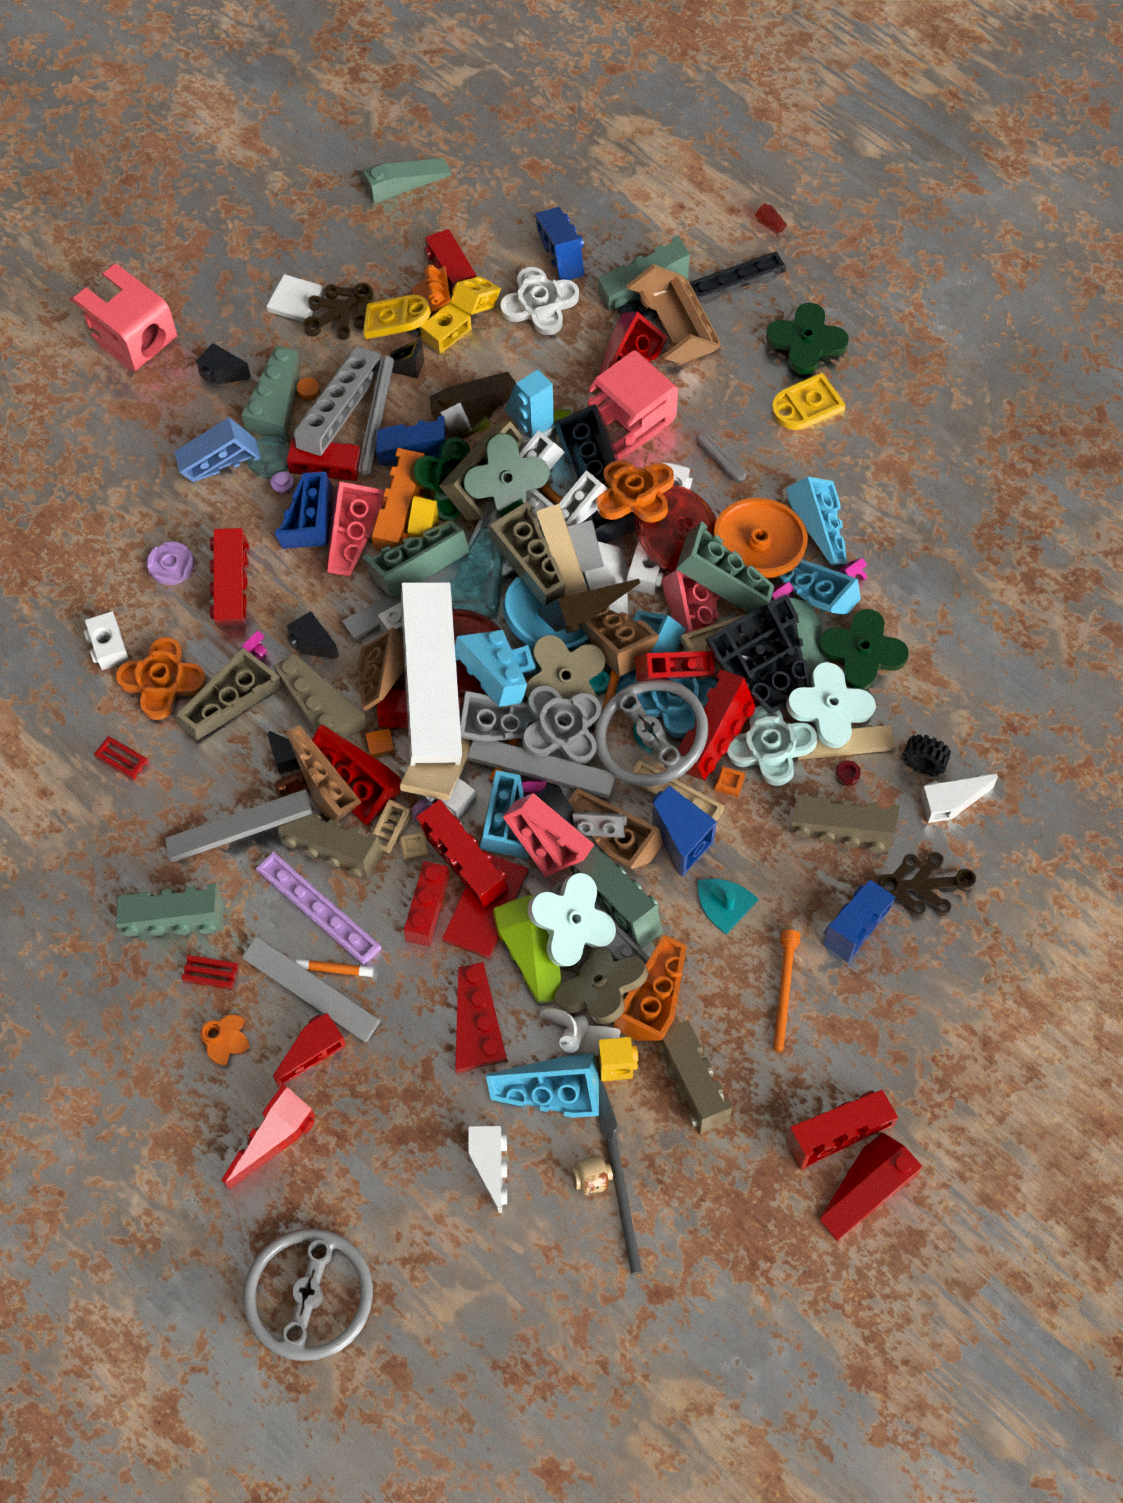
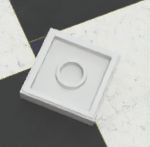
M284 274L266 307L267 312L304 323V320L312 316L314 312L308 307V299L313 295L321 298L325 291L324 286Z

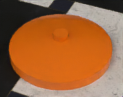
M748 498L729 505L717 518L713 536L718 535L724 540L722 544L732 553L736 551L742 556L741 559L746 566L752 565L765 578L778 577L793 570L803 559L808 541L806 527L801 518L786 505L765 498Z

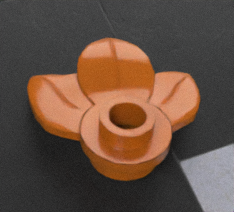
M227 1015L220 1021H208L202 1026L200 1037L207 1045V1054L212 1061L225 1066L228 1063L230 1054H241L250 1048L247 1037L240 1032L245 1023L244 1018L237 1015ZM212 1031H218L216 1037H209Z

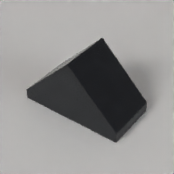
M418 339L391 352L390 358L394 359L392 373L418 378L424 363L421 340Z
M269 731L267 736L279 775L301 769L289 739Z

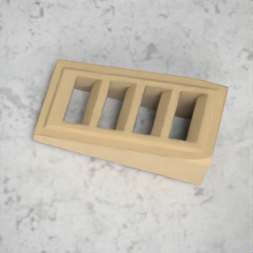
M388 799L372 834L378 835V837L389 840L388 845L380 842L381 851L391 854L399 840V836L402 835L413 815L412 809ZM396 811L402 814V816L398 818L393 816L392 813ZM390 819L394 822H397V826L394 827L390 824H387L388 820ZM386 828L393 831V834L390 836L383 833L382 830Z

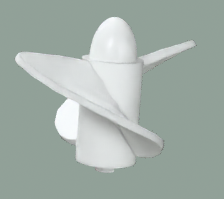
M545 1008L539 1014L542 1019L566 1027L559 1044L567 1056L595 1053V1056H598L599 1040L619 1038L621 1033L618 1028L589 1026L588 1020L584 1015L572 1017L566 1011L556 1008Z

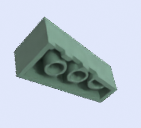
M679 235L672 238V243L665 247L662 244L655 247V252L644 258L640 255L634 259L631 265L627 267L622 265L598 278V293L608 311L640 300V293L628 289L626 285L652 264L679 273L688 280L690 254Z
M278 345L275 346L242 413L246 431L288 442V430L291 424V413L295 401L294 395L300 372V363L296 350Z
M451 520L424 531L422 537L406 538L403 540L404 544L392 549L390 546L381 549L382 553L372 557L369 553L362 556L369 577L385 593L394 598L401 595L402 583H421L424 579L441 571L444 567L461 559L471 551L463 529Z
M701 521L686 535L676 570L747 613L771 601L774 585L752 565L746 566L741 559L742 556L736 551L733 553L722 544L724 540L718 535H711L706 530L708 527Z
M594 845L584 861L571 866L573 875L583 873L593 879L597 887L598 901L603 910L608 915L614 914L619 927L626 934L630 932L634 936L635 943L641 949L663 933L657 909L659 905L655 898L651 895L647 896L640 884L634 879L631 881L627 877L625 870L619 864H613L611 858L602 849L599 850Z
M216 883L207 884V889L197 890L196 886L186 887L185 892L177 893L172 889L162 890L158 896H154L150 892L118 896L116 926L120 933L126 936H137L139 933L160 936L168 932H174L178 935H187L190 932L213 934L215 931H223L224 901Z

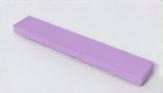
M274 851L255 868L259 875L362 966H365L382 949L380 944Z

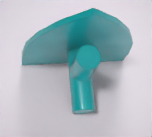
M698 880V896L702 909L708 919L726 935L759 900L749 890L727 880Z

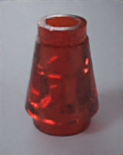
M764 203L755 213L757 222L778 234L787 226V223L784 222L771 204Z

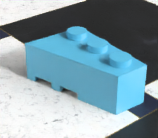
M503 630L457 636L455 643L456 660H460L467 667L466 671L470 676L474 675L481 682L480 687L499 707L522 703L527 683Z

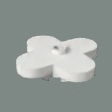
M528 267L521 270L517 276L518 292L508 294L502 299L500 304L501 314L510 322L530 319L537 332L543 335H553L559 332L563 326L561 310L571 308L578 302L579 288L570 280L556 281L553 279L551 281L547 279L546 274L541 269Z

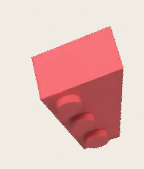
M534 793L515 801L503 816L545 877L584 861L595 845Z

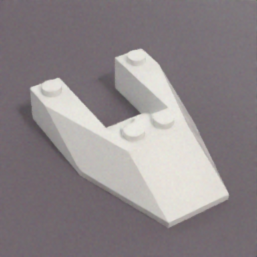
M538 430L519 455L520 458L539 457L547 463L550 470L565 451ZM587 470L559 503L567 526L582 523L597 511L598 496L608 490L604 484ZM506 473L503 478L505 482L510 480L509 473ZM536 489L527 490L526 500L529 501L534 517L537 518L540 530L545 538L536 511L553 506L554 504ZM492 499L484 510L486 513L483 518L478 521L469 542L471 552L468 555L493 578L499 581L514 571V569L489 539L490 524L500 519L495 511Z

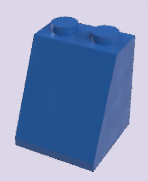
M668 786L664 792L662 790L659 791L652 801V825L659 828L664 843L663 846L678 874L683 877L714 842L717 821L671 786Z

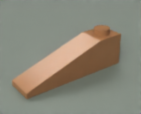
M298 725L289 729L286 732L314 803L320 811V815L325 821L332 819L339 822L362 802L303 728Z
M579 788L568 799L575 813H581L582 810H585L586 812L600 814H618V812H622V815H627V824L624 825V838L590 837L612 860L630 869L650 863L664 844L658 827Z

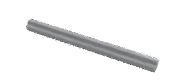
M387 355L380 360L358 466V473L363 476L370 475L377 446V429L381 427L394 359Z

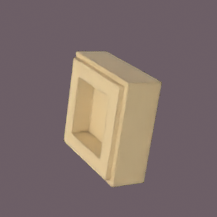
M423 831L399 836L404 862L429 857Z

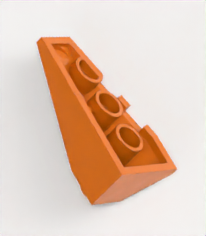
M663 935L645 965L648 969L646 981L639 988L629 991L624 999V1011L615 1020L614 1028L620 1029L622 1034L636 1041L663 1040L674 1021L687 945Z

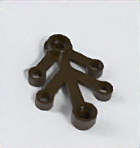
M358 283L354 288H344L329 284L325 288L326 298H320L316 295L311 296L308 299V307L312 311H318L321 307L333 309L319 318L314 316L307 317L304 320V332L310 337H315L321 332V327L341 315L340 326L337 328V337L341 340H347L350 337V308L356 304L357 314L354 316V326L358 329H363L366 304L372 301L374 295L370 285ZM338 296L349 297L346 300H336Z
M933 852L913 879L902 880L908 871L915 870L918 865L917 856L907 854L898 869L893 874L882 875L878 879L877 884L884 889L885 885H891L893 890H885L907 906L910 914L915 918H920L924 915L926 906L922 901H915L904 891L913 890L932 904L939 916H946L950 912L951 903L947 899L940 898L930 889L957 887L961 891H969L974 887L976 875L969 869H961L954 877L927 878L934 869H939L942 866L944 860L940 853ZM937 858L939 863L935 864L931 859ZM906 860H912L915 864L908 865ZM961 879L967 880V881H968V885L962 884V883L960 882V880H961ZM939 905H945L947 910H941ZM919 906L922 911L916 912L913 907Z

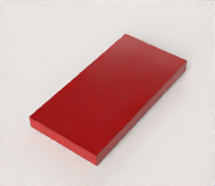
M489 854L493 860L491 863L495 868L499 866L506 874L507 879L505 882L509 890L484 908L466 887L442 938V941L489 960L500 938L497 934L493 909L516 900L529 873V868Z

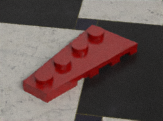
M484 962L458 967L456 1073L507 1061Z

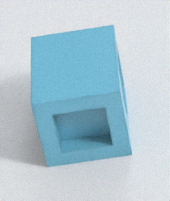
M526 645L512 650L524 678L540 673V668L533 658V647Z

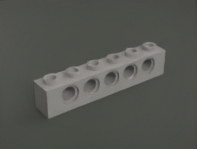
M356 346L353 352L348 354L345 363L341 368L337 369L332 381L327 383L324 392L316 398L315 404L306 412L300 425L295 427L293 436L297 449L322 456L377 378L381 353Z

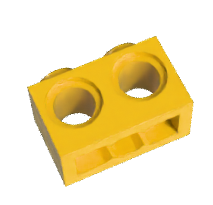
M481 276L457 282L452 290L451 303L471 315L495 307L501 288Z

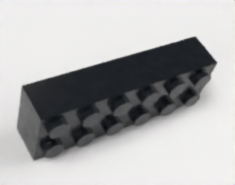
M596 404L555 421L554 425L563 451H565L564 453L574 482L576 483L587 470L607 487L604 481V469L608 464L619 461L604 418ZM597 510L587 518L588 521H593L598 542L606 544L643 528L640 518L633 512L619 519L610 520L603 518Z

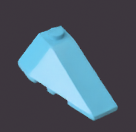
M806 477L787 487L788 503L792 510L801 518L806 530L829 563L837 566L846 565L845 541L839 532L843 524L837 515V510L841 509L834 482Z
M803 559L793 570L777 577L783 583L790 582L794 589L793 591L810 605L831 613L848 614L861 600L857 578Z
M595 1053L568 1055L486 1075L491 1100L517 1106L525 1104L539 1107V1111L544 1112L549 1110L557 1111L571 1118L599 1116V1075Z

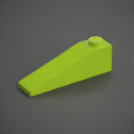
M535 895L523 896L494 908L493 915L497 934L501 941H505L511 952L509 955L513 962H517L523 973L522 977L536 1002H555L556 991L561 986L560 966L555 965L548 957L547 943L549 934L547 930L534 925L528 916V904Z

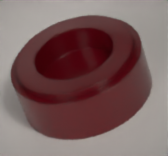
M853 761L839 763L835 772L836 780L843 786L855 785L861 775L860 767Z

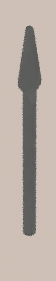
M599 1081L600 1130L606 1137L631 1274L634 1275L642 1273L616 1138L618 1122L605 1085L602 1081Z

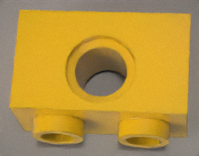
M450 302L446 306L441 307L436 314L428 318L420 326L421 338L432 349L441 354L472 329L471 315Z
M631 1037L599 1040L601 1081L633 1079V1070L638 1069L637 1045L632 1046Z

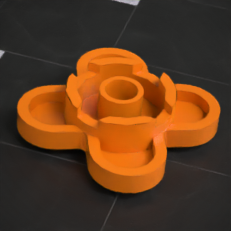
M614 461L605 467L603 472L604 481L609 489L601 493L597 498V510L603 518L610 520L619 519L633 512L645 522H657L667 515L668 502L662 493L669 490L674 484V472L670 466L663 463H655L649 466L644 465V468H635L633 464L627 461Z
M162 637L155 640L149 648L148 657L143 661L131 660L125 662L119 667L116 674L118 684L122 690L127 693L141 694V709L146 717L153 720H161L168 717L174 709L177 696L197 695L207 682L204 670L199 665L182 663L183 652L178 641L170 637Z

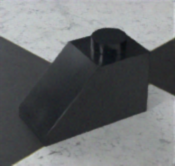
M214 343L196 360L199 375L204 380H210L215 384L248 380L251 377L247 362Z
M311 611L286 625L289 633L286 636L288 642L293 648L297 647L302 654L332 659L339 657L337 645Z

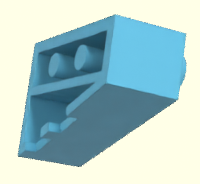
M538 369L515 384L504 409L517 424L519 430L523 434L526 433L531 439L538 430L543 433L554 426L553 384Z
M496 770L479 848L528 860L529 853L503 818L511 805L524 797L520 775Z

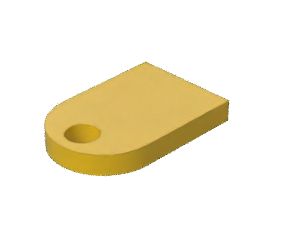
M407 295L367 303L363 334L366 339L414 330L428 320L431 313L429 304L420 295Z
M823 372L780 391L775 396L772 405V415L775 421L782 427L792 430L806 428L845 410V403ZM781 410H787L791 414L788 416L781 415L779 412Z

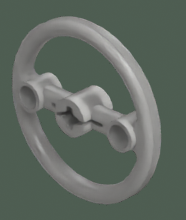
M665 679L638 681L620 690L604 706L595 728L596 750L605 768L619 780L636 786L662 785L682 776L699 759L708 736L707 716L697 696L682 684ZM648 691L670 692L678 695L690 705L696 718L697 729L694 743L686 756H681L677 748L668 743L666 733L659 720L646 714L637 697L638 694ZM635 704L634 707L627 709L629 705ZM617 709H622L626 717L634 721L637 725L636 731L643 744L656 750L662 764L666 768L665 771L655 774L632 773L620 767L612 759L607 748L606 734L609 722ZM642 720L646 723L650 731L654 732L655 736L657 737L661 745H659L654 736L648 732ZM676 756L672 761H667L669 757Z
M315 1228L288 1232L269 1243L257 1255L250 1266L243 1289L245 1316L258 1340L277 1355L299 1361L325 1358L339 1352L350 1344L365 1325L373 1300L371 1274L365 1259L358 1249L347 1239L336 1233ZM310 1242L311 1244L308 1248L310 1260L305 1276L299 1279L293 1287V1296L297 1302L291 1323L284 1329L283 1339L278 1340L267 1331L258 1315L256 1306L258 1280L268 1262L280 1251L294 1244ZM326 1248L327 1253L323 1258L316 1259L313 1257L315 1250ZM337 1248L350 1259L359 1276V1306L353 1320L339 1336L325 1344L306 1347L305 1344L308 1341L306 1329L311 1312L318 1308L323 1301L324 1294L320 1287L325 1265L330 1263L332 1259V1251ZM309 1288H311L314 1295H309L305 1299L302 1293H307ZM295 1329H301L303 1331L302 1337L298 1341H290V1333Z

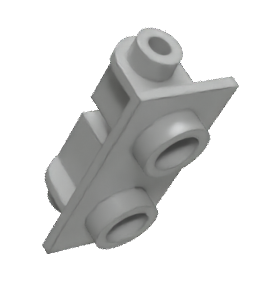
M582 810L581 813H573L574 828L584 836L624 838V825L627 824V815H622V812H618V814H600Z

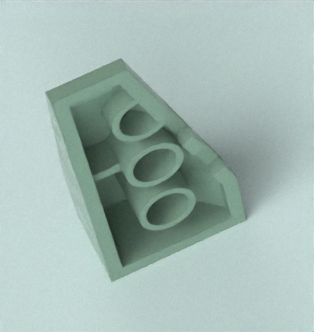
M444 158L376 164L359 170L358 175L373 202L377 203L452 175V172Z
M789 598L798 615L799 623L797 624L799 638L803 640L801 651L803 660L807 662L811 684V674L819 664L826 662L819 648L822 635L820 620L812 605L807 601Z

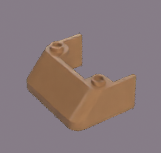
M652 264L626 285L628 289L640 293L642 304L646 308L650 307L656 310L672 341L669 350L662 355L664 359L684 364L712 353L721 347V342L693 288L683 275Z

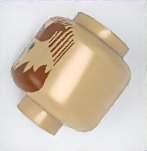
M598 1156L578 1160L575 1168L571 1169L573 1186L575 1190H580L584 1195L606 1191L609 1180L613 1179L610 1164H605L603 1159Z

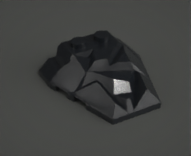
M787 594L754 609L715 631V633L705 639L715 660L727 672L744 677L751 696L769 714H773L785 707L788 697L795 689L801 687L811 688L807 662L803 660L801 651L803 640L799 638L797 624L799 623L798 615Z

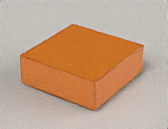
M389 728L365 733L372 757L395 753Z
M722 766L715 791L739 798L746 773Z

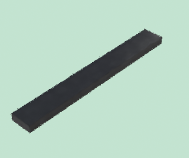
M777 251L689 283L699 302L781 274L786 271V266ZM641 300L618 307L620 316L622 313L639 312L648 321L659 317L656 310L650 307L646 308Z

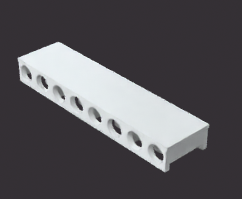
M402 583L400 597L410 766H415L416 763L455 762V765H460L462 744L450 583Z

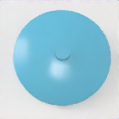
M520 576L510 584L503 600V614L511 631L522 642L534 647L535 643L543 636L553 635L560 638L570 652L587 643L589 638L581 627L580 630L566 634L565 630L555 632L538 615L537 610L542 608L543 605Z

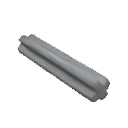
M705 431L696 436V442L736 483H741L746 479V472Z

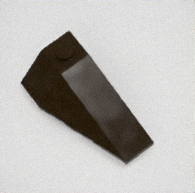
M504 372L450 386L429 397L431 414L436 420L438 416L444 415L446 434L449 438L459 437L465 439L473 435L484 420H489L492 417V413L509 400L516 382L509 372Z
M638 578L558 598L540 608L537 612L555 632L565 630L566 634L580 630L579 625L593 618L640 584V580Z

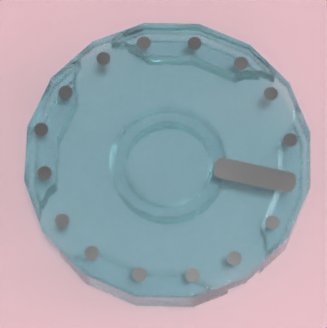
M274 436L262 437L256 440L261 459L256 461L253 458L246 460L248 467L253 473L262 478H272L278 472H283L284 470L286 472L288 470L287 457L290 449L287 442Z

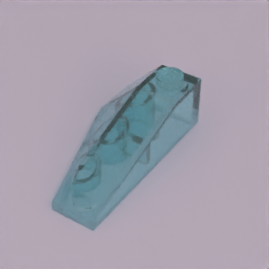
M490 527L481 528L469 548V556L458 567L459 573L454 580L449 582L452 611L473 620L497 619L501 601L503 555L489 539Z

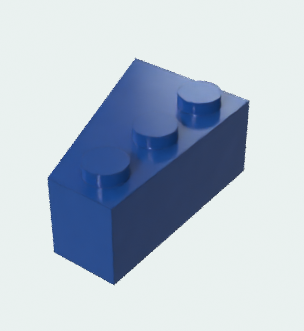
M560 207L535 213L538 234L546 252L550 251L554 259L551 260L553 267L557 266L558 279L571 280L585 276L581 248H584L581 235H577L574 224H570L568 215L564 214Z
M444 415L438 416L437 421L433 422L417 421V425L405 427L404 424L377 429L376 453L378 465H398V459L395 456L398 448L437 458L441 443L447 439Z
M326 472L303 473L292 496L293 501L289 509H286L284 512V520L280 528H277L274 533L283 549L327 546L333 486Z
M871 879L865 886L861 884L853 894L854 898L849 904L846 903L842 907L838 916L827 926L823 933L826 936L823 945L848 963L891 909L895 900L894 895Z

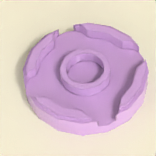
M179 542L162 543V546L158 548L156 546L152 549L147 557L146 565L150 576L156 582L163 585H175L182 583L191 575L194 569V559L186 545Z

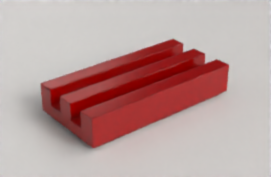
M110 736L104 740L94 753L96 759L133 781L137 778V773L142 772V767L149 763L147 758ZM110 744L111 746L115 747L116 749L120 750L121 752L125 753L131 758L137 760L138 763H133L132 761L128 760L127 758L113 751L107 746ZM105 752L106 754L110 755L111 757L130 767L132 770L127 769L126 767L122 766L121 764L117 763L116 761L112 760L111 758L107 757L102 753Z
M187 955V964L184 966V974L181 977L182 982L233 990L239 967L238 963ZM193 964L202 965V966H208V967L221 968V969H227V970H232V971L229 972V971H223V970H216V969L198 967V966H193ZM190 973L229 978V981L192 976Z

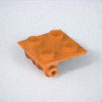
M427 265L424 270L426 279L412 287V295H420L427 300L431 310L430 315L451 301L445 266L438 270L434 265Z

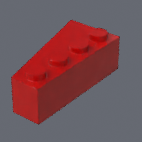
M242 528L214 529V537H210V550L214 551V559L210 560V572L214 574V582H210V595L214 596V605H210V618L214 619L218 627L246 626L247 596L246 593H243V590L248 588L247 573L244 571V568H248L249 564L246 551L249 550V541Z
M721 669L716 676L719 681L715 689L710 687L706 695L709 698L704 708L708 721V736L704 750L696 763L685 773L704 781L714 771L717 762L728 751L729 745L740 734L743 725L754 714L756 708L745 678ZM696 719L694 729L687 731L678 749L681 756H686L694 743L697 729Z
M440 799L416 816L427 841L484 908L509 890L505 882L507 876L499 866L494 867L491 863L493 860L484 849L481 850L478 847V843L473 835L465 831L459 819L453 816Z
M883 1089L877 1092L870 1090L861 1095L860 1099L852 1102L847 1101L833 1110L791 1126L786 1138V1144L800 1170L894 1126L898 1116Z

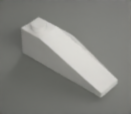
M598 542L604 567L582 572L588 591L627 581V565L619 547ZM628 592L609 605V609L618 614L620 612L628 614Z

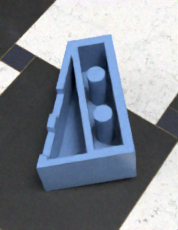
M229 417L174 451L179 473L192 482L219 474V469L231 465L234 468L239 467L242 461L251 458L254 461L261 459L255 437Z

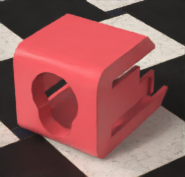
M114 263L102 275L122 290L120 293L106 303L85 287L75 296L70 297L69 300L86 312L84 316L88 327H92L100 333L101 338L94 332L91 334L99 346L129 370L136 372L177 337V332L167 303L117 263Z
M636 350L630 352L597 376L589 388L590 392L598 387L602 391L596 396L589 398L588 407L594 404L597 406L606 400L598 406L606 426L615 420L628 432L627 435L613 444L619 461H622L670 425L677 414L678 387Z

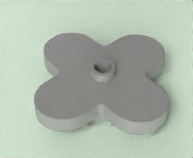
M539 686L535 688L527 702L528 710L536 719V722L531 724L524 732L522 744L526 752L534 757H545L559 749L567 760L579 764L588 763L593 758L597 749L596 740L588 731V728L597 722L601 714V705L598 699L591 694L580 693L568 700L563 699L552 687Z

